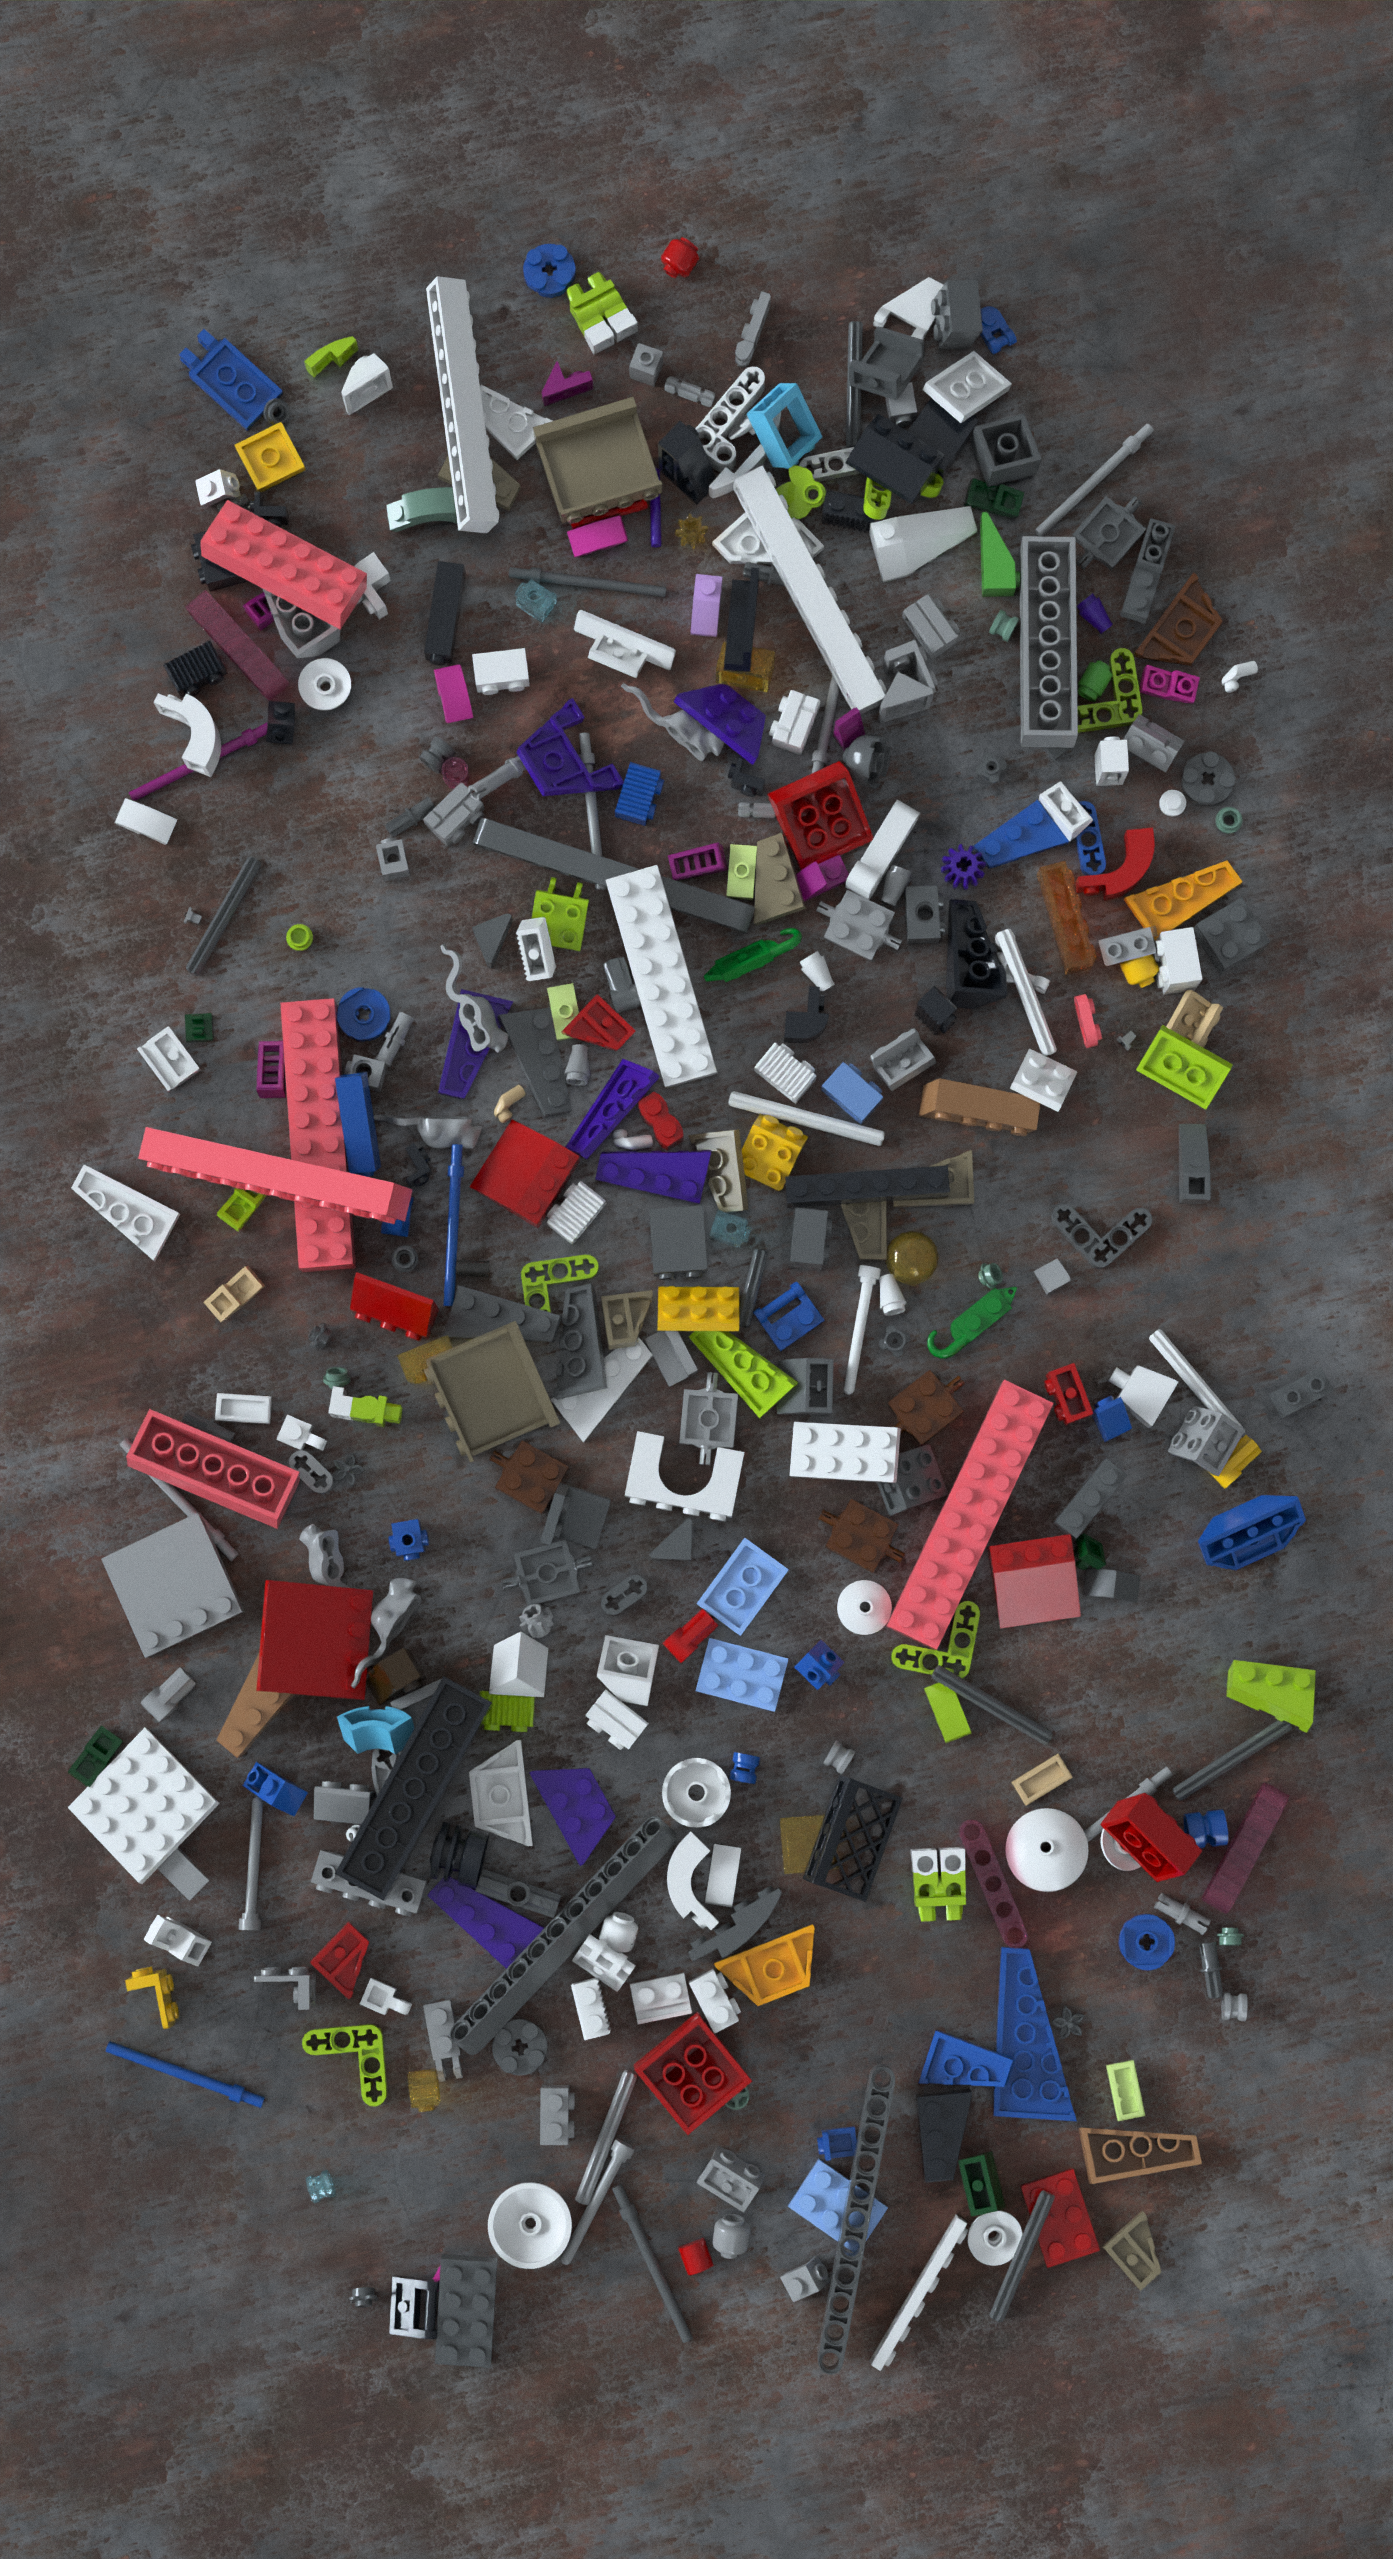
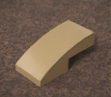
M245 1266L228 1283L222 1284L203 1303L220 1322H223L259 1293L265 1285L249 1266Z

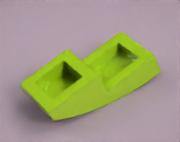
M353 336L343 338L317 350L304 361L307 372L315 378L332 361L341 367L359 350L356 339Z
M235 1188L233 1195L217 1212V1216L239 1232L267 1195Z
M941 1683L924 1688L945 1743L971 1734L960 1702L953 1690Z

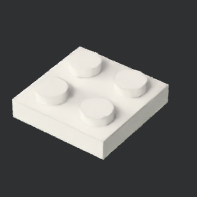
M1029 1049L1010 1089L1059 1112L1077 1071Z

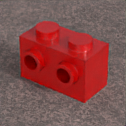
M1075 1363L1046 1374L1047 1380L1044 1381V1385L1048 1395H1053L1057 1405L1053 1406L1058 1421L1063 1420L1066 1426L1093 1415Z

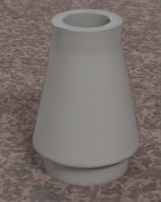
M892 865L890 870L886 872L881 901L896 906L897 901L905 891V887L911 882L910 875L912 872Z
M576 1044L572 1046V1052L564 1073L566 1082L570 1085L584 1086L587 1085L588 1079L591 1078L588 1047L585 1045Z

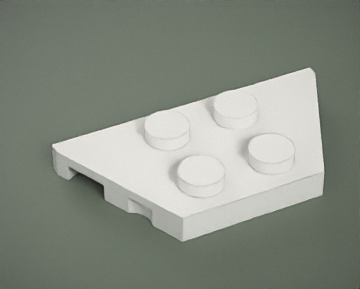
M516 1740L469 1771L475 1827L526 1846H533L521 1740Z

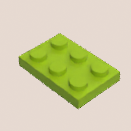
M1162 1025L1136 1070L1200 1107L1207 1109L1233 1064Z

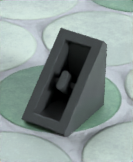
M508 913L472 927L488 968L493 969L512 925L513 918Z
M687 1518L649 1554L652 1560L691 1561L693 1521L690 1518Z
M1087 1568L1083 1595L1137 1603L1140 1575L1115 1570Z

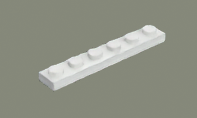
M955 2214L872 2355L870 2363L876 2369L881 2371L884 2365L888 2367L896 2355V2351L893 2349L898 2341L903 2342L911 2329L908 2324L912 2317L915 2316L917 2318L923 2310L925 2303L922 2300L927 2291L932 2293L939 2282V2278L936 2277L942 2267L945 2269L948 2267L954 2256L951 2253L956 2242L961 2244L967 2235L968 2229L965 2228L967 2222L960 2216Z

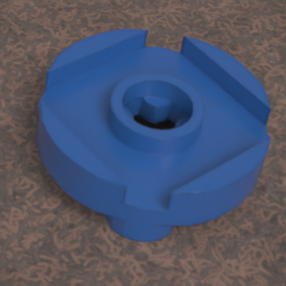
M540 245L530 250L526 255L523 266L525 282L531 290L533 289L535 292H538L540 296L546 298L558 297L564 294L571 283L574 282L576 275L573 257L563 245ZM549 265L557 269L553 271L552 276H548L547 272H542V270Z
M364 987L354 988L341 998L337 1020L342 1031L348 1037L358 1042L371 1041L380 1037L387 1030L391 1022L390 1006L386 998L379 991ZM360 1008H363L365 1011L371 1010L368 1020L357 1019L360 1015L358 1011Z
M1139 1914L1127 1920L1119 1934L1118 1943L1121 1954L1128 1963L1141 1970L1160 1968L1174 1952L1175 1938L1173 1931L1164 1920L1152 1914ZM1144 1934H1148L1149 1938L1154 1939V1944L1149 1945V1950H1144V1946L1139 1945V1940L1143 1939Z

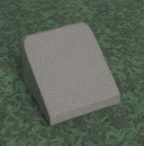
M1058 1259L1034 1271L1046 1295L1072 1281Z

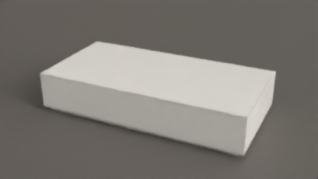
M217 1393L215 1420L270 1424L272 1397Z

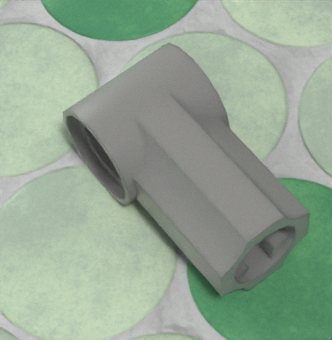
M179 1667L160 1687L158 1686L142 1700L141 1705L161 1723L177 1708L176 1704L197 1683L185 1670Z

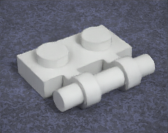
M589 1934L572 1961L618 1992L636 1965L628 1961V1956L622 1952L618 1954L606 1945L607 1942L600 1938L598 1940Z

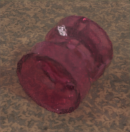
M451 757L443 763L442 775L445 784L449 788L454 789L461 782L465 786L468 784L470 776L468 766L464 760L458 757Z

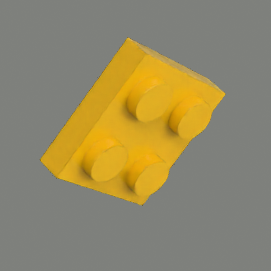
M282 422L235 444V448L257 491L263 492L306 470Z

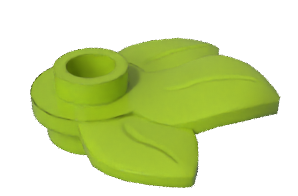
M795 465L789 468L791 482L782 484L776 491L778 495H783L787 505H789L787 512L790 518L801 519L806 517L812 508H817L824 503L826 489L820 482L814 481L810 470ZM812 490L818 491V497L814 500L809 498V493Z

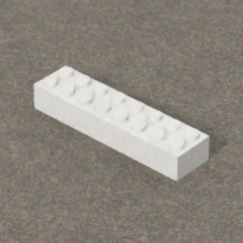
M654 865L606 879L665 1087L670 1088L718 1074L658 866Z

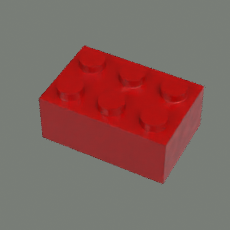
M1146 1793L1117 1801L1100 1824L1156 1882L1185 1875L1202 1852L1196 1845L1195 1839L1186 1834L1177 1825L1176 1820L1166 1814L1158 1806V1802Z

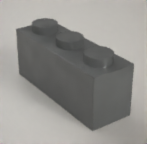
M1105 1458L1052 1524L1066 1535L1071 1534L1072 1540L1077 1539L1127 1477V1474Z

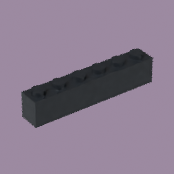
M948 1165L785 1177L787 1208L949 1197L950 1194Z

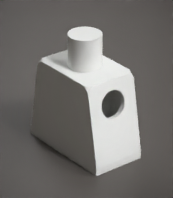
M1138 1365L1130 1375L1116 1367L1108 1380L1121 1388L1117 1398H1122L1126 1410L1148 1428L1153 1426L1178 1384V1381Z

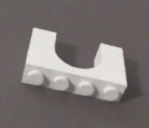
M637 1431L625 1491V1497L630 1498L629 1503L645 1506L646 1501L657 1503L656 1508L672 1511L673 1507L683 1508L684 1514L699 1516V1512L710 1514L709 1519L724 1522L726 1517L732 1518L744 1452L718 1447L712 1477L708 1485L696 1494L683 1496L668 1490L659 1476V1463L664 1436Z

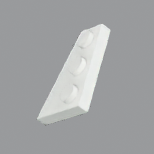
M481 385L480 387L483 391L482 406L483 411L486 413L485 428L518 460L536 443L533 427L552 422V420L543 418L527 407L523 408L510 401L509 398Z

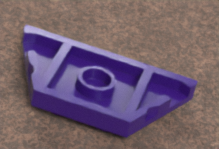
M726 683L679 693L674 700L676 705L753 765L756 762L766 718L764 713Z
M590 1768L535 1770L529 1772L580 1866L583 1865L616 1817Z

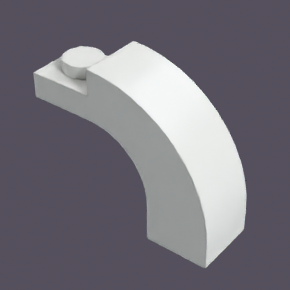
M158 694L153 703L159 713L191 727V739L182 756L187 768L212 777L220 758L221 739L210 713L200 701L191 695L186 694L181 701L173 695L166 697Z
M690 1831L677 1845L671 1856L667 1872L668 1891L674 1907L683 1919L692 1911L695 1914L692 1919L702 1929L707 1926L712 1930L719 1921L697 1900L691 1887L692 1873L697 1864L710 1852V1849Z

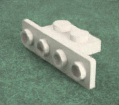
M579 610L577 613L574 630L595 639L589 651V659L637 678L645 661L667 670L671 669L676 654L675 649L583 610Z

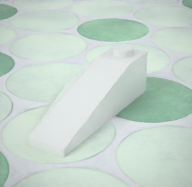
M971 506L899 516L871 523L869 535L882 582L910 576L924 564L930 563L946 550L952 549L977 533V527Z

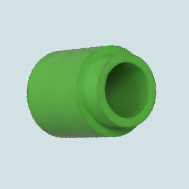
M1099 660L1096 663L1090 662L1077 684L1079 687L1077 693L1086 700L1095 702L1097 697L1100 698L1113 676L1109 671L1111 667Z

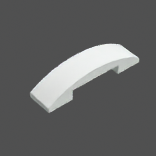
M781 412L773 418L778 431L780 429ZM760 444L735 473L726 467L710 484L709 496L716 498L733 491L734 479L762 466L768 458L762 445Z

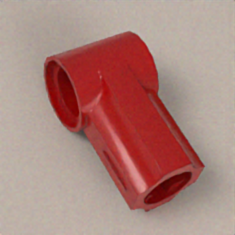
M702 1609L682 1628L679 1627L662 1644L682 1663L699 1647L698 1644L718 1627V1624Z

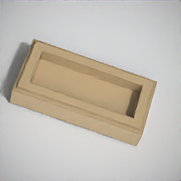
M1056 1754L1011 1783L1025 1806L1073 1777L1060 1755Z

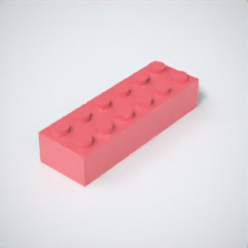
M229 500L226 501L200 541L202 557L340 630L367 589V573Z
M149 1409L126 1456L128 1467L278 1529L300 1482V1472L151 1409Z

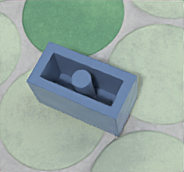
M842 1062L824 1082L821 1091L862 1125L882 1102V1090L872 1081L867 1083L860 1077L862 1075L861 1071L850 1063L848 1066Z

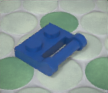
M797 1281L790 1285L791 1289L764 1308H757L753 1311L754 1316L780 1352L825 1321ZM795 1298L799 1299L802 1304L771 1325L767 1319L769 1316Z

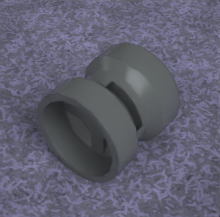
M435 736L430 742L431 747L423 751L419 759L428 768L439 774L444 768L445 761L451 760L456 753L445 741Z

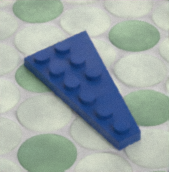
M1001 1947L996 2052L1013 2058L1015 2061L1007 2086H994L993 2116L1077 2121L1030 1949Z

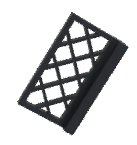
M839 1775L802 1879L866 1902L903 1798ZM858 1788L865 1789L870 1799L860 1806L857 1805L855 1800ZM885 1798L892 1799L890 1811L882 1815L877 1802ZM872 1805L877 1818L865 1824L860 1811ZM856 1814L860 1827L848 1832L846 1827L847 1819ZM879 1823L882 1828L881 1836L872 1841L868 1828ZM863 1831L868 1844L856 1850L851 1837ZM847 1841L851 1853L839 1859L836 1852L838 1844ZM870 1849L873 1855L872 1861L863 1867L858 1855ZM854 1858L858 1870L846 1876L842 1863ZM837 1867L842 1879L833 1884L825 1882L829 1870ZM861 1875L864 1882L860 1894L853 1892L849 1883L850 1880Z

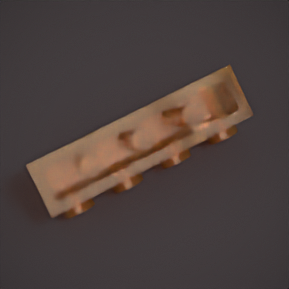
M1066 861L1040 867L1037 878L1065 975L1091 969L1097 956L1094 945L1090 944L1088 940L1089 927L1087 921L1082 919L1080 909H1082L1079 894L1074 892L1072 885L1075 884L1071 868H1067Z

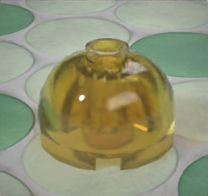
M908 1231L900 1233L892 1239L887 1247L885 1263L888 1272L893 1274L900 1283L917 1285L924 1283L934 1274L938 1267L939 1254L937 1246L930 1237L921 1232Z

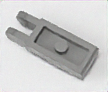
M762 291L759 300H753L750 314L753 317L750 324L745 323L741 338L744 340L737 344L735 350V361L740 368L749 366L771 306L770 294Z
M451 1999L423 2005L432 2057L436 2063L439 2082L446 2081V2071L442 2059L449 2057L453 2059V2072L456 2079L463 2078L459 2057L461 2055L460 2047L450 2039V2031L455 2024Z

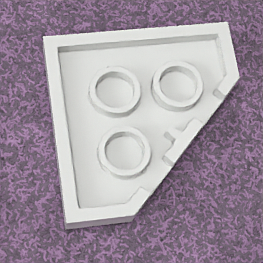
M746 512L712 542V545L730 564H746V562L760 565H774ZM796 519L801 530L799 534L803 542L807 541L813 552L811 556L813 559L824 549V545L799 519Z

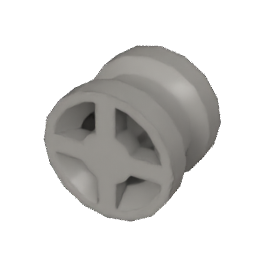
M836 1740L823 1764L827 1766L832 1765L842 1775L856 1751L842 1747V1743Z
M1223 1992L1221 2002L1222 2020L1229 2021L1231 2018H1237L1239 2021L1245 2022L1248 2008L1247 1994L1240 1993L1238 1996H1232L1228 1992Z

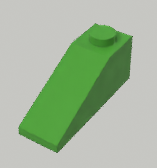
M982 512L980 518L982 597L1014 596L1016 587H1020V571H1015V561L989 514Z

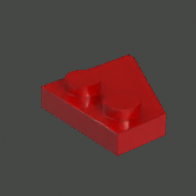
M597 994L561 1033L617 1051L636 1030Z
M348 1922L310 1961L348 2000L352 1997L369 1940L352 1923Z

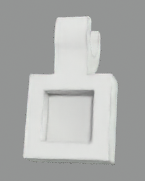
M289 1415L286 1416L276 1439L299 1450H303L305 1444H308L323 1451L327 1443L325 1439L311 1434L312 1425Z
M370 1978L360 2005L383 2015L387 2014L389 2008L406 2015L409 2013L412 2003L394 1997L397 1988Z

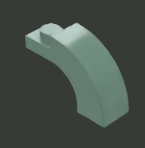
M453 487L430 488L402 495V500L386 505L389 527L394 532L432 521H448L458 524Z

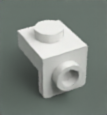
M219 469L196 480L201 506L209 507L226 498L233 500L241 498L240 484L234 473Z

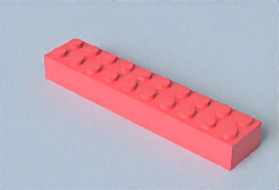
M334 998L282 1002L280 1004L291 1160L349 1173L335 1078L342 1075L337 1003ZM295 1201L299 1269L302 1272L356 1268L352 1214Z
M148 1127L145 1128L138 1159L147 1161L146 1167L171 1174L176 1173L193 1179H202L215 1184H224L263 1195H272L311 1206H321L342 1213L347 1212L368 1219L373 1218L390 1224H395L396 1220H406L413 1191L410 1188L384 1180Z
M1004 1380L1001 1383L886 1627L933 1650L938 1649L1054 1403L1009 1381Z

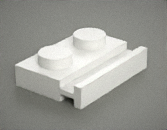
M169 1026L148 1040L146 1044L137 1048L169 1093L201 1071Z
M684 1973L630 1984L638 2024L692 2013Z

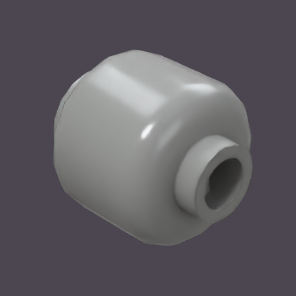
M723 2215V2218L718 2219L714 2226L713 2247L718 2252H721V2256L729 2259L736 2258L737 2255L745 2253L748 2249L750 2238L749 2224L740 2215Z

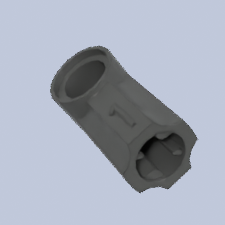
M617 957L603 963L611 990L609 993L614 1010L617 1013H621L642 1006L636 985L632 983L625 958Z

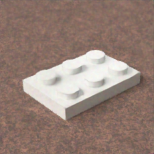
M973 351L927 381L923 391L962 423L1008 392L1012 383Z

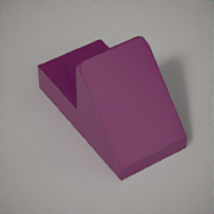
M556 361L542 390L544 407L593 390V379L590 371H577L564 379L559 363Z
M840 855L820 864L815 861L796 874L803 900L807 901L846 883L849 873Z

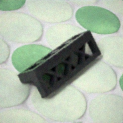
M751 567L750 581L732 579L724 670L751 671L759 568Z

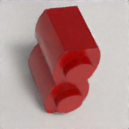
M652 1092L638 1101L642 1120L653 1129L655 1139L663 1149L669 1151L684 1141L682 1126L674 1116L669 1114L668 1106L662 1096Z

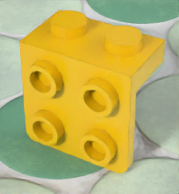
M760 1113L742 1148L744 1174L775 1190H782L786 1183L785 1177L790 1175L808 1136L804 1135L796 1127H787L779 1123L778 1119L771 1115Z
M152 1966L132 1972V1977L125 1980L127 1991L155 1986L163 2029H169L175 2025V2019L179 2018L177 2002H172L170 1991H174L172 1975H167L166 1969L153 1971Z

